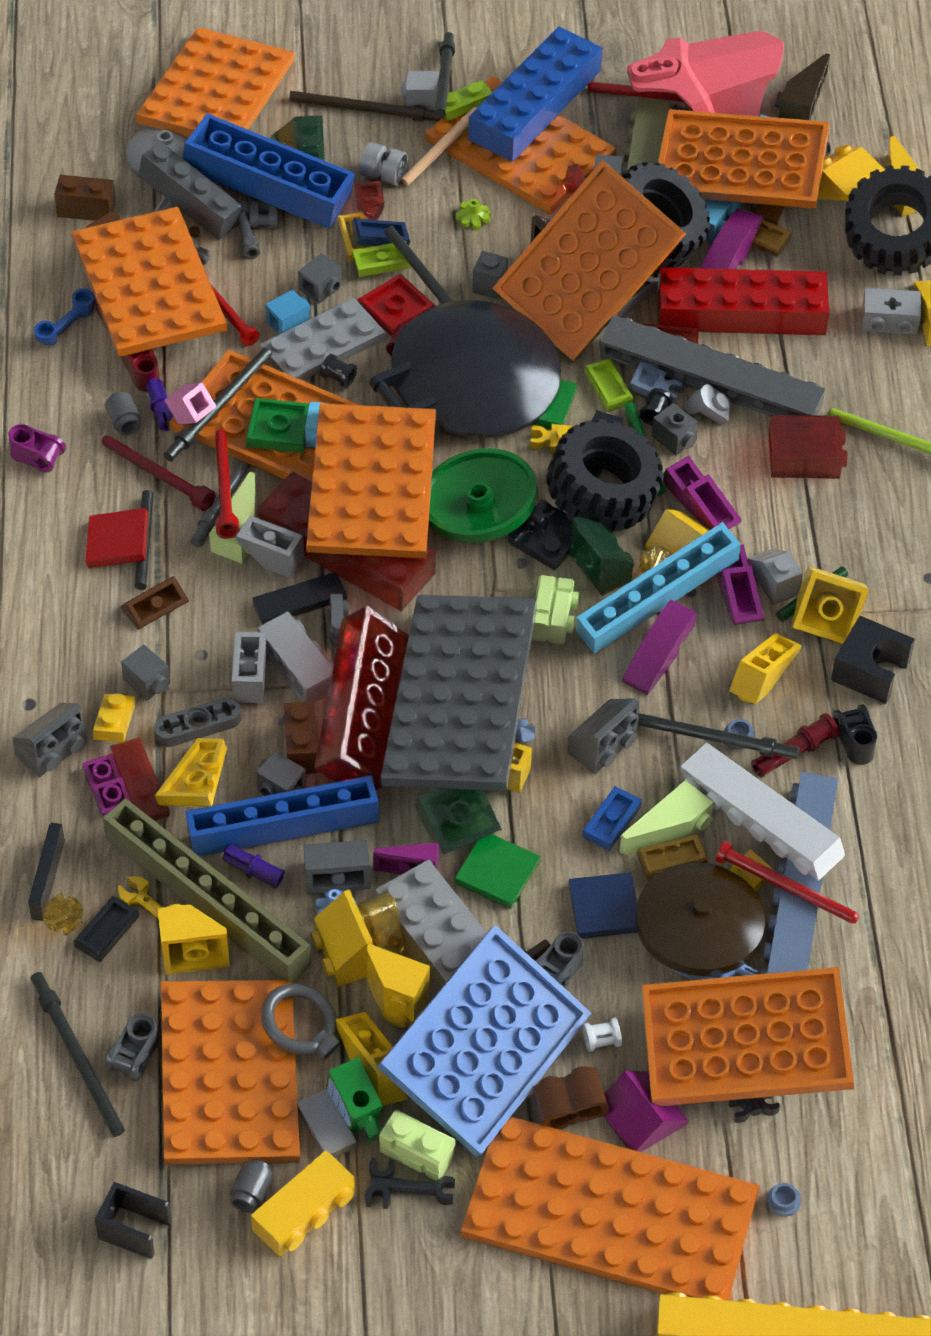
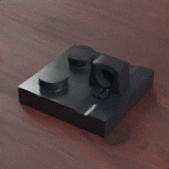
M541 499L529 518L507 535V543L555 571L589 535V528L580 526L581 522L577 520H570L566 516L567 513L560 511L547 501Z

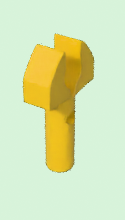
M139 876L127 877L128 885L136 889L138 894L135 892L129 893L121 885H118L121 901L131 907L133 905H141L159 919L157 908L164 907L147 895V892L150 890V883L146 879Z

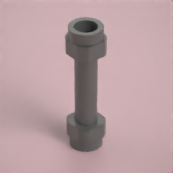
M237 201L242 205L238 219L243 239L241 241L242 252L245 258L254 259L259 256L260 250L258 240L253 237L249 222L250 208L247 202Z

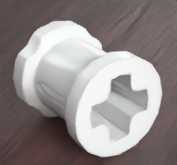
M616 1017L610 1018V1021L606 1023L590 1025L588 1022L583 1024V1036L588 1052H594L595 1048L613 1044L615 1047L622 1046L620 1026Z

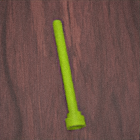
M831 408L827 412L829 419L931 454V442L835 408Z

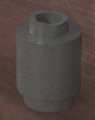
M125 392L112 394L105 402V408L114 429L119 431L121 435L135 433L140 428L141 417L132 396Z
M252 1160L242 1164L230 1191L232 1196L230 1203L236 1209L245 1213H254L256 1208L261 1207L274 1178L270 1167L265 1162Z

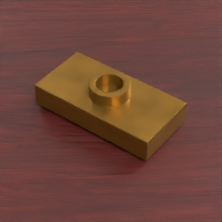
M762 219L751 246L779 257L792 238V233L785 228Z
M697 834L637 849V857L647 881L662 870L678 864L692 862L707 863L708 861Z

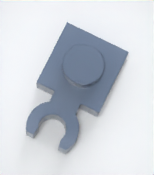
M640 361L628 389L648 397L650 390L660 388L672 396V404H675L677 395L669 390H675L680 393L683 384L678 380H665L667 372Z

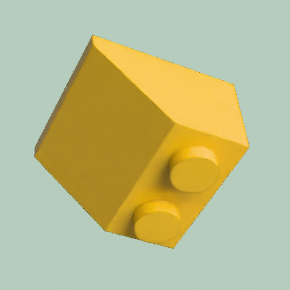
M850 144L841 145L834 150V154L824 158L818 200L849 201V194L853 188H857L859 180L863 177L869 179L870 172L876 169L879 172L885 171V169L863 147H850Z
M808 566L798 592L792 627L843 644L861 615L869 588L863 583Z
M349 889L343 891L314 918V932L310 933L315 950H321L324 956L321 959L324 972L327 977H333L337 987L367 977L366 949L369 944L373 945V941Z
M172 904L165 908H157L165 975L230 967L227 931L224 926L190 904Z
M369 944L366 949L367 983L384 1020L389 1021L393 1026L409 1028L429 1001L430 966Z

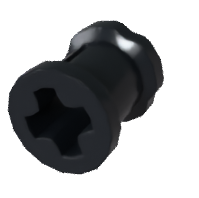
M333 353L325 358L320 369L322 377H330L340 382V385L344 388H348L353 383L357 374V365L340 361Z
M660 388L650 390L647 404L641 407L639 411L641 420L653 426V418L672 404V396Z

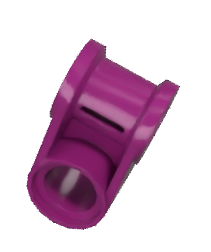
M18 424L9 430V447L12 459L32 466L41 472H51L57 457L66 451V445L59 437L44 433L28 425Z

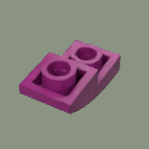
M112 754L82 763L86 779L102 816L107 815L125 798L131 802Z

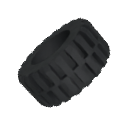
M653 162L635 164L626 170L622 177L686 233L655 271H660V267H679L703 244L706 236L709 234L710 216L709 211H706L707 204L704 198L701 199L698 188L696 186L693 187L685 175L683 177L679 175L678 170L674 168L668 169L665 167V164L655 163L654 165Z
M893 165L886 166L885 171L879 172L876 169L870 172L869 179L863 177L857 182V188L851 190L849 201L846 202L845 206L846 239L848 246L853 248V255L857 260L863 258L864 266L869 269L875 266L877 267V272L886 274L887 271H893L894 275H902V271L908 270L909 274L918 272V266L922 265L923 268H926L931 264V175L925 177V171L918 168L915 171H911L909 166L901 165V169H894ZM891 205L911 207L924 219L918 229L903 236L884 234L875 228L871 220L877 212Z
M598 419L595 423H592L589 420L571 427L567 433L562 435L547 469L546 483L549 487L548 491L551 498L556 499V506L560 511L564 510L570 520L581 522L580 526L589 528V526L595 527L596 531L605 532L606 529H611V532L621 531L623 527L629 529L638 522H641L650 511L663 482L662 461L660 458H657L658 453L654 446H649V440L644 435L639 436L636 434L634 428L630 426L628 428L623 427L620 422L616 421L607 423L606 420ZM586 467L606 469L615 474L623 484L603 482L594 477Z

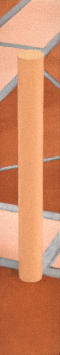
M473 107L401 178V181L406 186H409L469 127V116L477 109L476 107Z

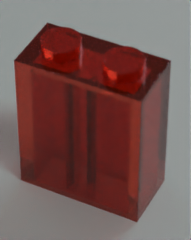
M771 415L768 430L771 478L840 479L842 467H847V450H842V445H845L846 430L840 427V416Z

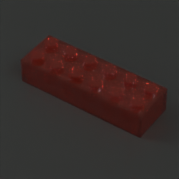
M292 471L257 508L258 519L303 535L304 557L331 572H337L341 578L402 612L436 574V551L427 547L426 559L307 552L306 544L312 482Z
M368 606L342 618L314 769L334 782L372 776L375 790L385 787L382 786L381 774L409 635Z

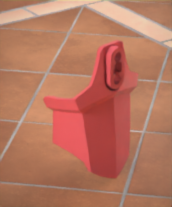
M762 31L690 44L681 38L666 39L661 51L628 65L627 74L635 91L675 93L694 111L759 116L767 84L777 76L780 69L784 42Z

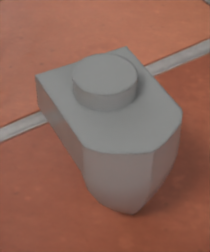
M706 384L691 395L684 406V411L688 414L701 412L721 426L729 420L731 399L711 385Z

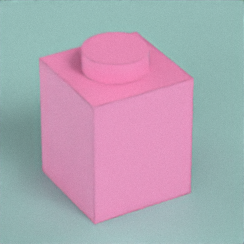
M202 382L184 384L164 400L178 424L197 423L216 408Z

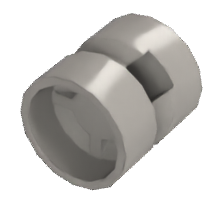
M370 142L362 155L360 174L376 180L381 177L382 182L398 186L406 172L408 154L394 148L387 151L386 146Z

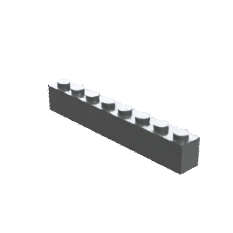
M613 315L600 340L601 357L611 358L612 361L635 369L638 368L640 361L667 372L664 379L678 380L683 386L695 390L709 384L730 398L732 403L809 430L812 429L823 404L825 388L820 387L814 382H805L792 377L788 373L768 369L760 363H751L740 359L734 354L716 351L708 345L693 343L682 336H673L660 331L656 327L636 323L628 317Z

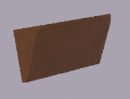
M172 576L125 602L120 608L139 630L184 605L189 600L176 577Z

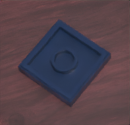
M631 872L569 879L568 887L576 931L581 939L638 933L635 919L637 898Z

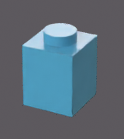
M293 289L265 304L266 323L278 335L310 319L309 312L311 308L308 301L304 297H300Z

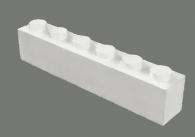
M707 742L680 766L684 776L683 782L687 780L713 801V809H721L735 825L746 827L757 841L768 843L779 857L790 859L802 874L807 875L809 873L819 881L845 856L839 836Z

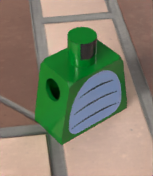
M356 1057L329 1070L326 1089L351 1133L353 1134L360 1130L366 1143L379 1139V1135L383 1130L378 1122L381 1116L382 1103L360 1058Z

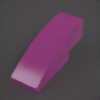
M736 209L716 236L701 268L737 269L738 265H743L763 219L762 216Z
M690 456L666 468L663 473L664 484L684 508L705 527L711 530L723 522L730 530L742 522V519L709 474L703 476Z
M742 544L740 545L739 560L716 574L725 605L734 625L764 621L752 565L748 564L745 547Z
M670 599L640 644L622 678V682L648 695L678 656L679 647L695 627L696 612Z

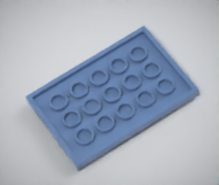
M494 925L376 1067L469 1152L478 1157L591 1015V1012Z

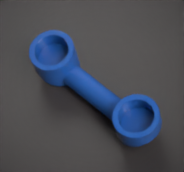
M88 289L76 290L72 295L73 309L55 324L49 321L37 323L34 327L35 339L45 345L56 344L59 334L79 317H86L93 311L95 306L93 292Z

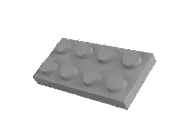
M352 298L261 343L260 348L261 350L268 348L272 352V356L268 360L276 370L303 381L320 372L322 363L329 354L333 353L337 356L338 360L343 361L385 340V331L355 298Z

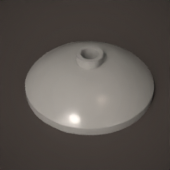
M148 126L137 132L129 141L126 150L128 165L138 176L142 154L159 141L182 158L184 144L189 137L172 133L169 130Z

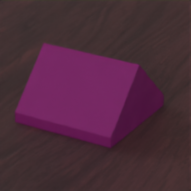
M624 1071L605 1092L610 1112L603 1117L627 1149L642 1152L688 1124V1119L677 1105L658 1106L652 1103L649 1071Z

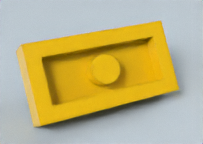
M119 693L104 694L93 728V740L124 743L135 708V696Z

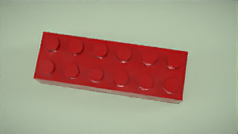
M660 267L658 285L659 330L671 332L826 335L829 319L827 271Z

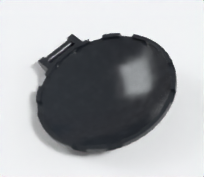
M461 300L434 306L413 318L403 328L394 344L391 360L392 368L373 376L369 381V385L373 391L381 395L388 407H402L389 388L393 386L407 407L405 408L436 409L435 424L444 427V431L467 437V433L484 434L485 438L520 431L537 421L546 412L547 407L557 395L561 379V367L558 353L552 341L527 316L497 303Z

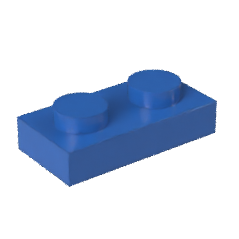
M614 786L584 828L583 838L610 851L641 808L642 799Z

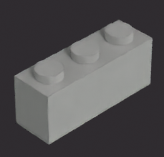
M286 612L257 627V632H266L267 657L302 702H317L338 691L337 677H339V672L336 665L331 660H326L317 641L310 640L300 620L295 621L291 614Z

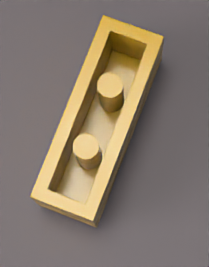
M325 1150L251 1214L252 1231L279 1257L288 1250H295L310 1230L320 1228L335 1208L345 1206L352 1199L355 1192L354 1176Z

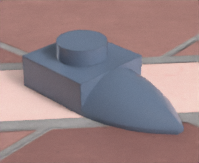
M519 718L515 742L535 740L534 724H528L527 719Z

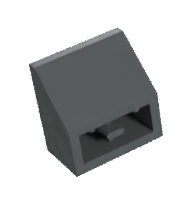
M635 698L609 699L569 735L567 753L594 774L602 767L610 766L617 754L623 748L628 749L637 738L639 701Z
M59 703L12 738L15 755L39 778L46 772L54 770L62 760L72 753L80 751L84 744L87 743L82 707L78 703Z

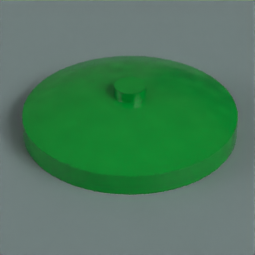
M493 448L469 450L445 460L432 471L429 510L430 527L447 539L464 543L491 541L511 533L529 518L537 503L538 487L532 468L518 455Z

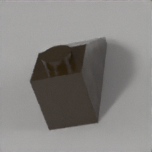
M825 53L790 79L786 83L783 92H778L775 107L779 108L778 118L811 120L828 74L830 54Z

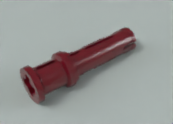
M823 713L820 715L819 720L809 726H801L797 731V735L782 744L799 747V755L805 751L813 752L818 749L819 744L829 738L835 739L839 737V728L829 714ZM762 755L753 759L751 766L755 773L760 771L757 776L763 778L766 774L790 761L792 758L778 755L773 757Z

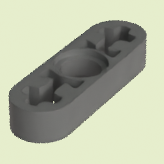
M222 698L160 717L154 725L156 741L162 746L172 747L234 728L241 721L240 704L235 699ZM228 710V712L232 715L226 716V714L223 713V711ZM211 714L214 715L216 721L212 722ZM196 717L204 718L207 721L201 727L190 725V721ZM181 723H184V731L182 730V725L180 726ZM170 728L173 733L168 734L164 729Z

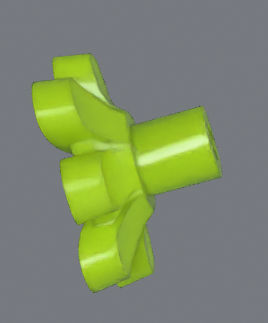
M470 199L468 202L464 201L460 204V210L456 212L455 219L461 221L460 225L467 228L472 224L473 230L478 231L482 228L481 222H490V209L487 205L481 206L479 200Z

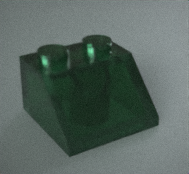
M323 115L295 116L272 134L270 139L324 160Z
M578 516L573 518L570 556L598 592L603 596L631 582L634 561L628 552H624L618 545L615 535L612 532H608L599 522Z
M437 788L418 796L414 804L427 833L435 843L440 844V850L444 855L502 829L484 790Z

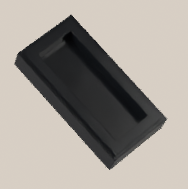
M112 896L74 940V947L101 962L138 919L139 911Z

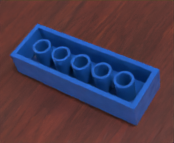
M558 26L469 116L468 140L513 162L601 71L603 47Z
M208 113L184 144L182 158L209 180L330 229L350 199L355 173Z

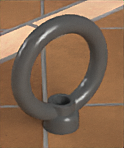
M285 984L271 991L265 998L261 1009L263 1028L268 1037L283 1050L299 1055L316 1053L324 1061L341 1043L335 1036L337 1030L335 1010L329 1000L316 989L303 984ZM287 997H301L311 1001L322 1013L324 1029L313 1040L306 1042L296 1041L284 1035L274 1019L275 1007L281 1000Z

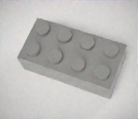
M430 860L421 863L375 889L376 911L415 961L430 966V981L439 991L487 932Z

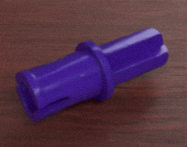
M152 378L146 384L151 400L150 409L155 412L159 429L161 431H169L166 421L169 422L174 416L164 401L167 398V394L162 380Z
M229 845L224 851L222 857L224 862L246 872L248 878L253 876L273 886L275 889L281 884L285 875V870L262 860V856L259 854L254 856L234 845Z

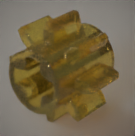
M654 546L650 552L643 550L639 559L638 570L642 571V574L671 556V552L662 546Z
M60 893L44 905L47 911L44 912L43 919L46 926L53 932L62 930L66 936L83 923L80 919L83 916L82 905L73 896L65 898Z

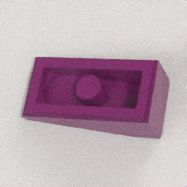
M424 843L374 848L373 870L404 874L427 860H430L438 870L440 844Z

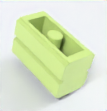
M546 575L539 576L535 596L537 610L532 640L541 642L547 640L549 643L564 644L567 633L573 634L575 616L570 615L571 609L577 610L579 592H574L575 581L573 579L560 577L556 579L553 576Z
M398 1110L393 1112L379 1135L380 1153L419 1173H426L427 1177L435 1181L444 1175L455 1156V1139Z

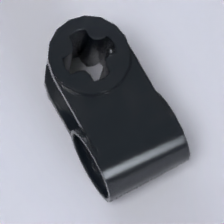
M864 704L858 705L857 709L845 712L840 710L833 711L832 718L839 728V738L849 760L859 765L870 763L874 758L878 736Z

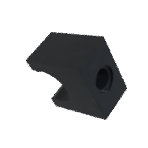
M859 616L835 657L831 681L886 704L891 696L895 674L890 670L881 668L877 664L888 662L895 664L899 668L906 669L911 661L915 639L863 616Z

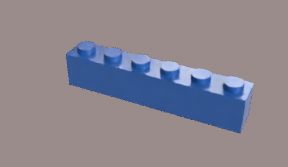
M372 776L185 811L191 850L198 856L224 852L229 845H234L241 849L379 822L378 798Z

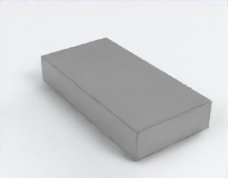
M327 1089L297 1102L298 1111L322 1153L327 1150L335 1158L357 1147V1141Z

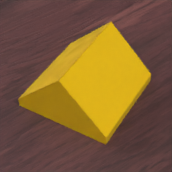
M666 509L646 542L645 549L663 561L710 529L684 511Z

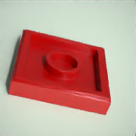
M401 273L357 299L369 315L390 336H392L398 324H408L417 315L436 306Z
M146 508L89 516L85 561L88 568L145 561L149 517Z

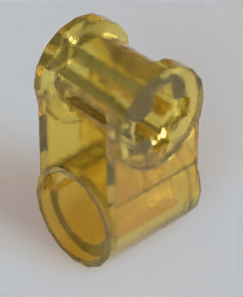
M382 892L357 904L373 945L400 954L404 949L405 938L398 916V906L392 895L388 892Z

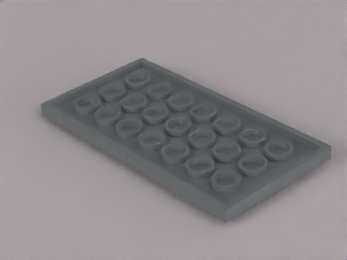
M417 595L381 774L382 786L507 791L537 610L536 598Z

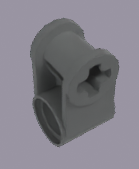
M574 932L559 934L546 952L536 960V963L564 988L582 964L583 941L581 937ZM564 950H572V951H574L575 953H573V954H565V953H563L562 951H564Z
M140 1013L128 1020L120 1037L113 1044L107 1055L106 1069H117L130 1075L131 1080L138 1081L141 1078L148 1061L159 1043L156 1022L149 1014ZM141 1031L150 1032L144 1037L136 1036Z

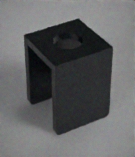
M113 1182L95 1218L98 1239L153 1259L155 1252L151 1235L119 1224L113 1220L119 1208H123L169 1225L171 1222L169 1203L160 1198Z

